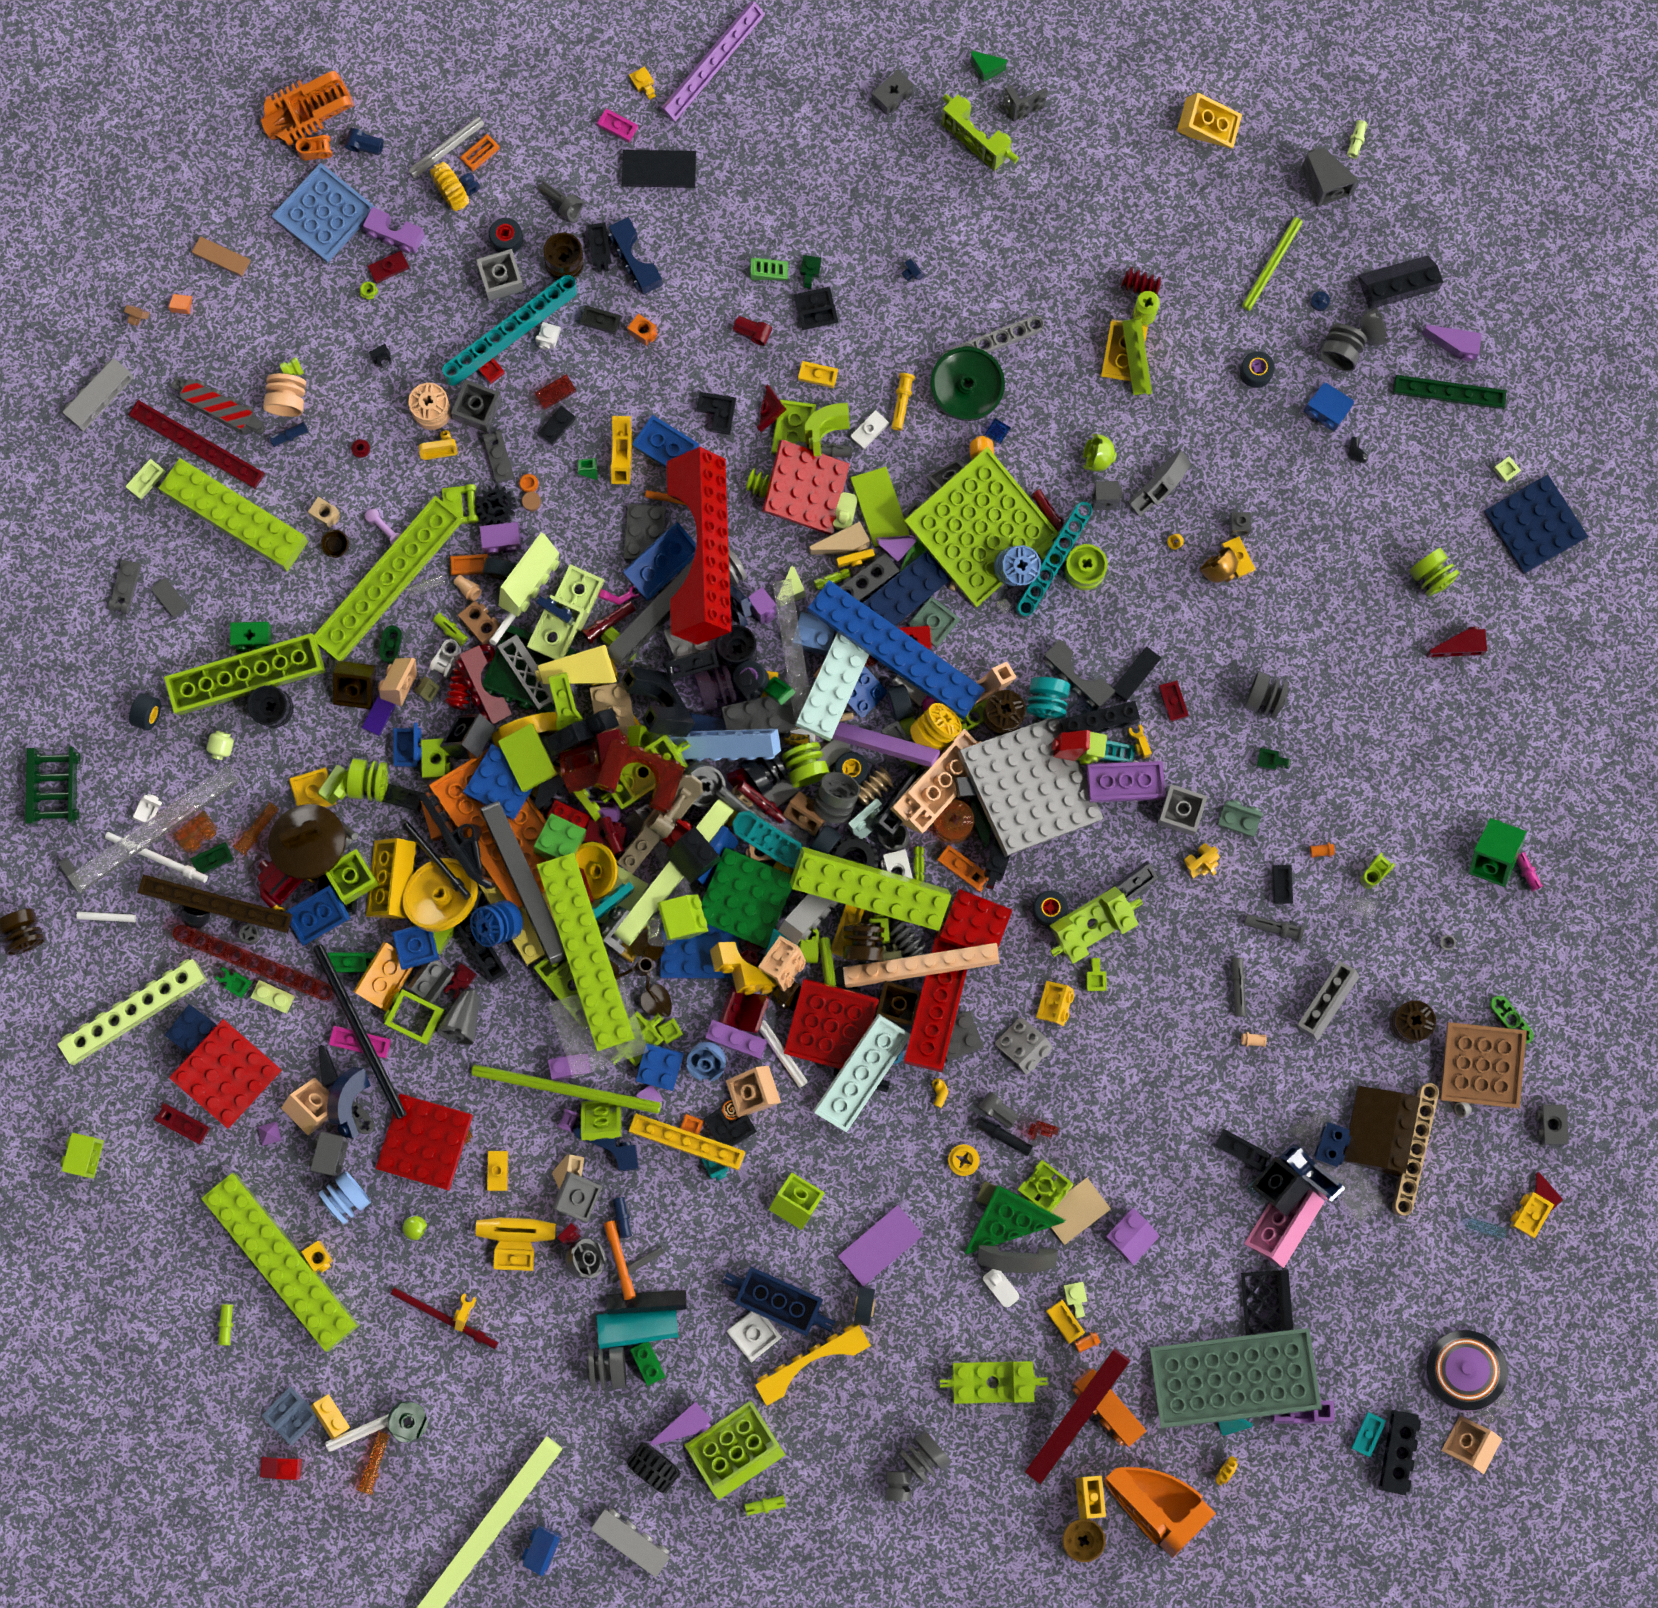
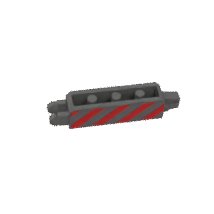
M176 376L171 384V387L180 394L184 404L241 434H246L251 430L260 435L266 430L265 425L257 418L252 407L246 404L244 406L238 404L235 398L221 395V391L214 387L211 389L206 387V384L199 379L193 380L188 378V380Z

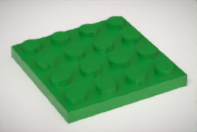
M725 847L721 861L718 863L702 901L701 907L707 924L767 949L773 929L776 928L792 891L790 884L792 875Z

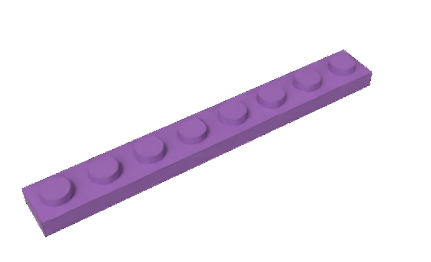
M750 1L661 107L671 121H677L765 16V13L755 1Z

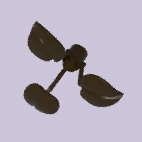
M651 927L642 931L632 943V952L636 956H642L634 967L619 974L618 965L613 961H610L618 989L622 985L620 977L634 971L639 976H646L645 988L647 992H644L640 997L642 1009L652 1016H656L659 1013L661 1016L668 1017L672 1011V1003L668 991L660 984H654L649 988L650 971L654 966L653 961L658 960L664 951L658 927Z

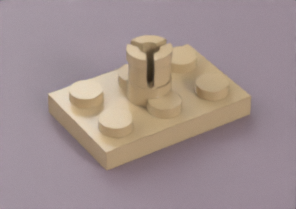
M622 682L590 687L594 714L612 708L620 725L612 730L620 729L628 736V727L634 726L635 722L630 694L627 693Z

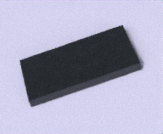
M623 150L622 187L695 188L696 151Z

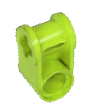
M1380 852L1360 878L1362 886L1367 889L1374 888L1396 864L1388 861L1383 856V853ZM1368 874L1374 877V883L1367 880Z
M811 928L812 934H815V936L811 940L807 938L804 941L802 939L799 947L805 957V963L818 964L819 931L817 928L815 930Z

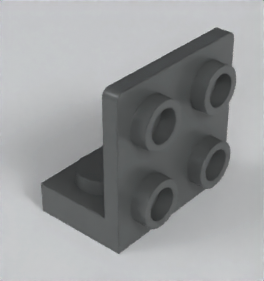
M617 906V908L614 907L609 912V918L606 922L601 923L598 927L603 943L612 951L622 954L626 948L621 945L623 941L613 935V933L630 911Z

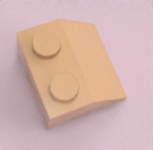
M397 658L393 664L388 666L387 676L385 680H381L378 686L381 699L402 707L417 676L416 660L414 658Z
M769 1066L755 1067L726 1080L738 1117L762 1111L781 1103Z
M313 1078L290 1094L281 1109L307 1135H310L328 1119L327 1101L330 1092L316 1078Z
M1459 1416L1441 1451L1484 1474L1502 1438L1493 1431L1465 1417Z

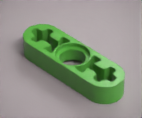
M1504 996L1492 998L1489 1003L1490 1009L1503 1026L1508 1029H1515L1521 1024L1523 1027L1519 1029L1527 1030L1528 1033L1526 1044L1530 1043L1534 1037L1533 1031ZM1496 1000L1498 1002H1503L1502 1008L1504 1010H1510L1509 1012L1505 1013L1503 1017L1501 1016V1013H1503L1504 1011L1501 1008L1497 1009L1495 1007V1005L1497 1004ZM1508 1015L1515 1016L1516 1024L1514 1026L1507 1023L1506 1018Z

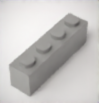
M113 358L111 361L106 362L102 371L98 375H94L86 388L81 389L77 397L65 406L62 413L84 432L134 378L133 375Z
M808 894L788 915L778 931L797 945L802 939L805 941L809 937L811 928L815 930L821 923L820 918L825 919L831 911L829 908H835L839 902Z
M1341 961L1338 962L1298 1023L1301 1032L1316 1041L1319 1040L1359 979L1355 969Z
M606 1508L591 1530L654 1577H657L671 1557L668 1554L670 1550L662 1544H659V1546L652 1542L653 1538L646 1532L639 1533L635 1530L637 1526L631 1521L627 1520L624 1522L619 1518L621 1514L613 1508L610 1510Z

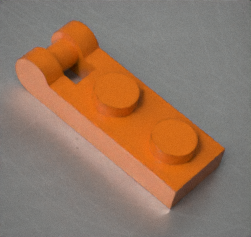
M950 845L946 847L937 859L940 864L979 893L983 890L982 886L985 882H988V877L984 876V870ZM975 874L980 876L977 882L972 879Z

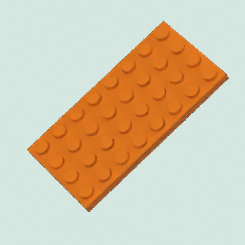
M488 748L478 758L467 761L430 784L429 788L439 798L441 806L448 812L456 828L463 824H476L481 828L482 834L478 843L482 866L494 880L505 900L511 901L520 909L523 907L522 902L482 817L480 808L484 807V805L463 794V791L489 750ZM528 797L515 821L508 819V822L539 890L543 894L545 889L537 864L549 860L533 852L534 845L547 821L532 799ZM469 828L467 831L469 837H471L472 835L471 828Z

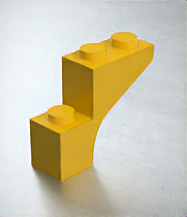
M718 942L710 949L714 971L732 972L736 993L749 995L761 992V994H768L778 986L774 978L747 963L741 957L737 950L736 942Z

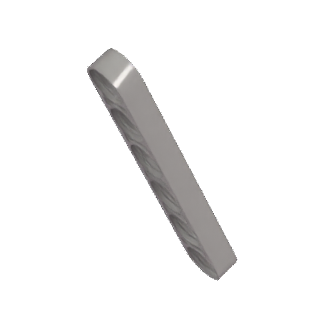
M1031 316L947 349L943 352L942 356L958 347L969 346L981 349L979 347L981 341L989 343V348L982 350L988 353L1039 334L1043 330V319L1039 316ZM1037 321L1040 323V328L1033 329L1030 323ZM1015 328H1021L1023 330V334L1021 336L1014 335L1013 330ZM1003 334L1006 337V341L1000 343L996 340V336Z

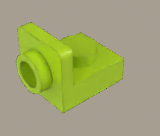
M884 915L873 916V919H869V924L881 925V927L885 928L884 933H878V937H884L882 944L890 943L889 919L885 918Z

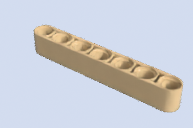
M1432 1083L1422 1085L1417 1092L1416 1097H1420L1415 1128L1417 1125L1421 1126L1424 1133L1422 1136H1419L1414 1129L1411 1147L1413 1144L1419 1147V1154L1415 1155L1410 1150L1408 1164L1414 1165L1415 1172L1410 1174L1406 1170V1174L1398 1177L1392 1203V1210L1397 1216L1409 1215L1414 1207L1439 1095L1438 1087ZM1425 1088H1429L1432 1091L1431 1098L1425 1096ZM1421 1107H1425L1428 1110L1426 1117L1420 1114ZM1404 1183H1408L1411 1186L1409 1193L1403 1191ZM1400 1202L1406 1204L1407 1209L1405 1212L1399 1210L1398 1205Z

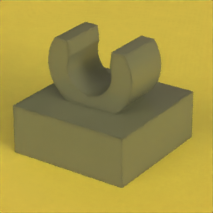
M425 676L424 679L421 678L419 680L421 683L418 688L414 687V690L421 698L431 703L440 686Z
M893 944L892 952H887L886 947H882L884 948L883 961L902 958L901 951H897L896 944Z

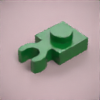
M222 967L221 970L225 972V977L219 978L216 976L215 979L220 983H227L225 989L242 999L253 982L237 972H234L231 976L230 971Z

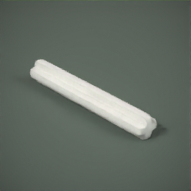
M763 1020L759 1029L760 1033L767 1040V1043L798 1087H803L807 1084V1079L790 1055L784 1054L785 1048L767 1022Z
M389 1414L344 1433L333 1440L326 1441L327 1450L331 1452L387 1427Z

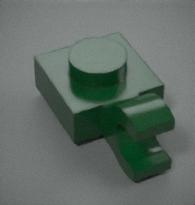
M803 255L801 275H805L804 288L811 289L813 277L819 278L821 257Z
M1260 748L1256 768L1275 771L1276 766L1289 769L1292 759L1278 757L1279 751Z

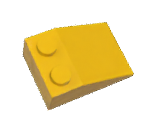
M1196 93L1185 99L1177 132L1193 139L1232 149L1242 114L1200 93Z
M1111 319L1101 377L1131 381L1122 320ZM1142 324L1144 341H1146L1148 325Z

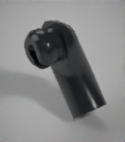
M1351 437L1350 456L1358 463L1367 462L1368 455L1359 448L1360 438Z

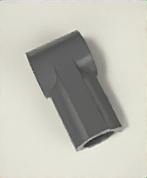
M990 1091L978 1106L981 1111L991 1118L994 1117L1008 1129L1011 1128L1019 1117L1015 1111L1003 1103L1002 1099Z

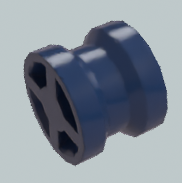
M467 173L459 178L467 196H471L480 189V184L474 180L472 173Z

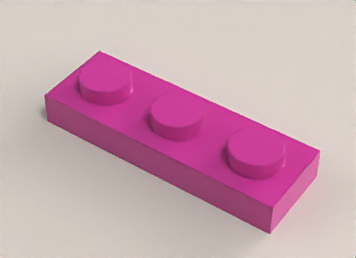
M337 1026L333 1027L329 1042L330 1046L364 1054L353 1030ZM367 1034L378 1057L387 1059L391 1039Z

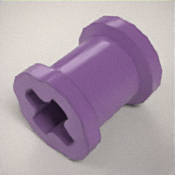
M564 1108V1115L557 1127L573 1133L576 1119L580 1117V1114Z

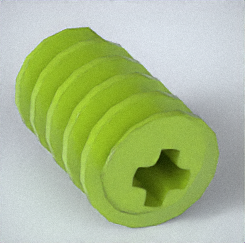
M1144 291L1138 296L1132 314L1133 319L1141 317L1142 324L1146 325L1151 324L1155 320L1160 300L1154 292Z
M754 468L748 477L746 490L751 491L753 489L754 495L760 492V498H764L769 485V475L767 474L762 478V471L756 475V468Z

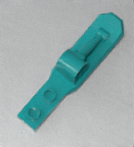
M750 810L737 814L732 822L737 836L784 866L795 868L801 847H803L800 842L758 817Z

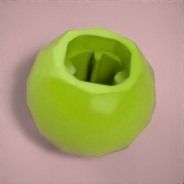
M411 1216L404 1221L402 1226L403 1233L410 1240H419L427 1228V1223L420 1216Z

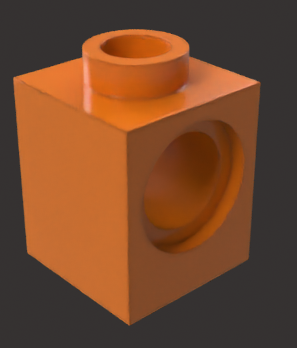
M637 314L627 327L628 334L645 346L649 342L652 343L658 335L656 325L640 314ZM643 328L648 329V332L645 334H642L639 331Z

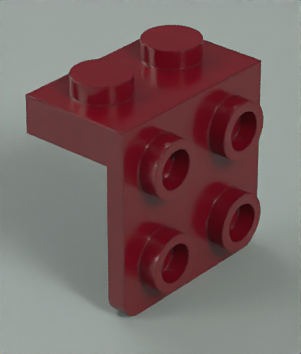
M731 986L719 1022L744 1032L757 1033L762 1025L763 1015L768 1008L769 997L754 993L749 995L736 993L735 986Z

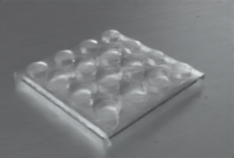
M623 978L617 979L616 982L634 1034V1040L597 1052L579 994L548 1004L574 1079L649 1052Z

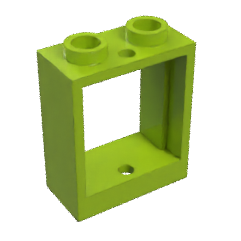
M402 989L400 993L397 992L392 1000L395 1004L392 1010H387L383 1018L385 1020L384 1025L428 1046L445 1010ZM404 997L435 1011L422 1037L392 1023Z

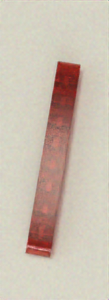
M178 925L173 930L174 939L183 945L320 1001L330 1002L335 997V993L329 984L186 925ZM187 930L186 938L180 939V932ZM204 937V945L197 946L198 939ZM221 944L223 950L216 954L215 947ZM240 952L239 960L233 961V954ZM253 959H258L257 967L251 968L250 962ZM271 966H275V974L268 975V969ZM290 973L294 974L293 981L286 983V976ZM306 981L312 982L309 990L303 989V984ZM324 988H329L330 990L327 997L321 996V991Z

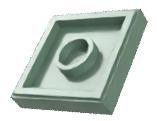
M930 596L907 626H930L932 645L938 648L960 621V618Z

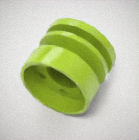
M1442 548L1427 555L1408 571L1415 581L1425 578L1426 581L1421 586L1422 590L1431 586L1425 593L1427 597L1445 590L1461 574L1458 570L1449 573L1455 567L1454 564L1444 567L1443 564L1447 561L1448 556Z
M819 742L796 746L782 755L783 761L787 762L785 764L786 769H795L788 774L793 788L804 787L821 781L824 775L830 773L826 761H817L824 756L823 752L819 751L821 749Z
M352 759L347 780L348 798L362 800L365 792H367L369 801H372L375 797L376 802H382L389 781L387 762H381L378 766V762L373 761L369 769L367 760Z

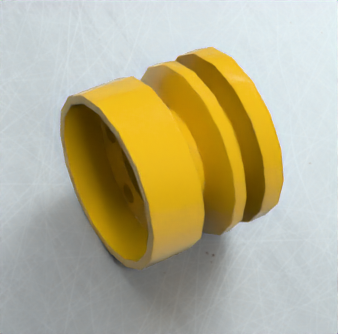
M940 703L932 704L910 727L912 739L916 744L940 750V753L962 731V725L958 716L947 706Z

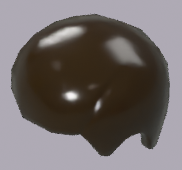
M337 529L327 531L323 535L320 545L322 551L327 556L339 558L344 556L349 550L350 542L348 536L343 531Z

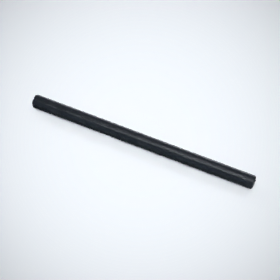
M322 944L315 946L313 951L396 1118L401 1119L405 1117L407 1113Z

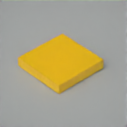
M326 767L289 778L297 806L304 804H315L325 808L333 806L317 794L329 776Z

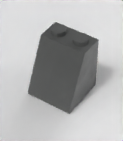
M1325 147L1310 150L1301 167L1317 207L1351 196L1358 182L1357 177Z

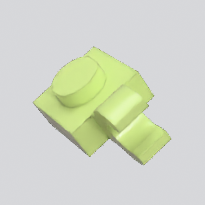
M1084 1283L1064 1285L1067 1306H1074L1076 1318L1084 1317L1085 1313L1082 1303L1087 1302Z

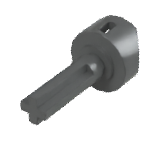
M545 181L539 184V191L561 206L560 214L571 223L578 222L581 209L587 204L584 200L575 194L566 197Z

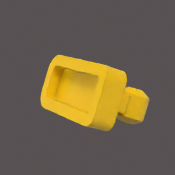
M448 430L442 431L440 433V441L420 444L418 446L420 458L429 460L457 455L456 441L452 439Z

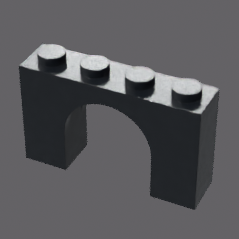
M629 666L621 679L627 693L647 696L661 705H650L642 718L648 732L687 737L695 722L672 681L667 680V672Z

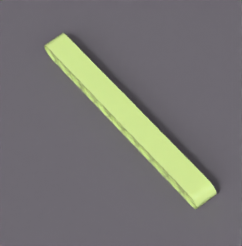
M548 1436L542 1441L417 1608H443L562 1451L563 1448Z

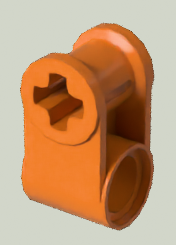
M319 135L299 139L296 142L299 158L307 161L332 157L333 152L330 150L329 144L331 141L330 136ZM305 147L309 148L307 151H301Z

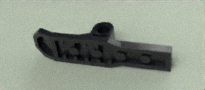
M425 792L419 796L467 875L487 889L494 888L496 886L494 880L482 868L478 843L482 834L481 828L476 824H463L455 829L450 821V815L446 810L442 809L440 800L435 794ZM469 828L472 829L471 837L467 834Z

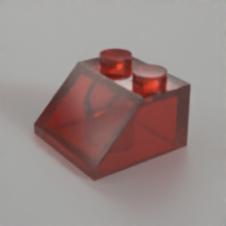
M596 742L560 753L561 776L569 793L579 792L604 782L600 752Z

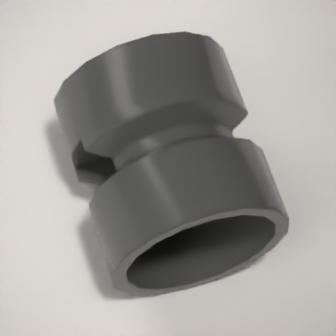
M886 1471V1483L889 1487L886 1488L885 1500L911 1501L912 1490L909 1488V1485L912 1484V1472Z

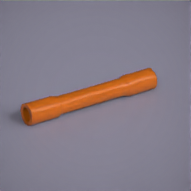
M614 1220L608 1221L603 1225L617 1267L624 1300H629L636 1297L623 1256L616 1223Z

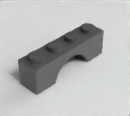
M1059 639L1044 655L1045 666L1050 670L1054 669L1058 673L1059 679L1068 682L1076 695H1082L1086 699V704L1091 709L1096 708L1099 710L1114 695L1115 690L1102 678L1088 681L1077 676L1071 665L1074 652Z

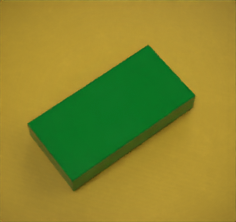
M776 676L768 682V687L764 689V693L780 705H783L796 693L792 687Z

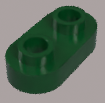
M391 625L386 627L382 634L379 656L387 664H392L395 659L399 658L403 635L397 626ZM396 634V638L390 639V635ZM393 652L392 657H387L386 654Z

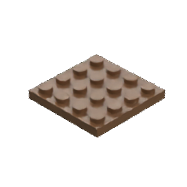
M1447 1022L1440 1100L1520 1109L1527 1030Z

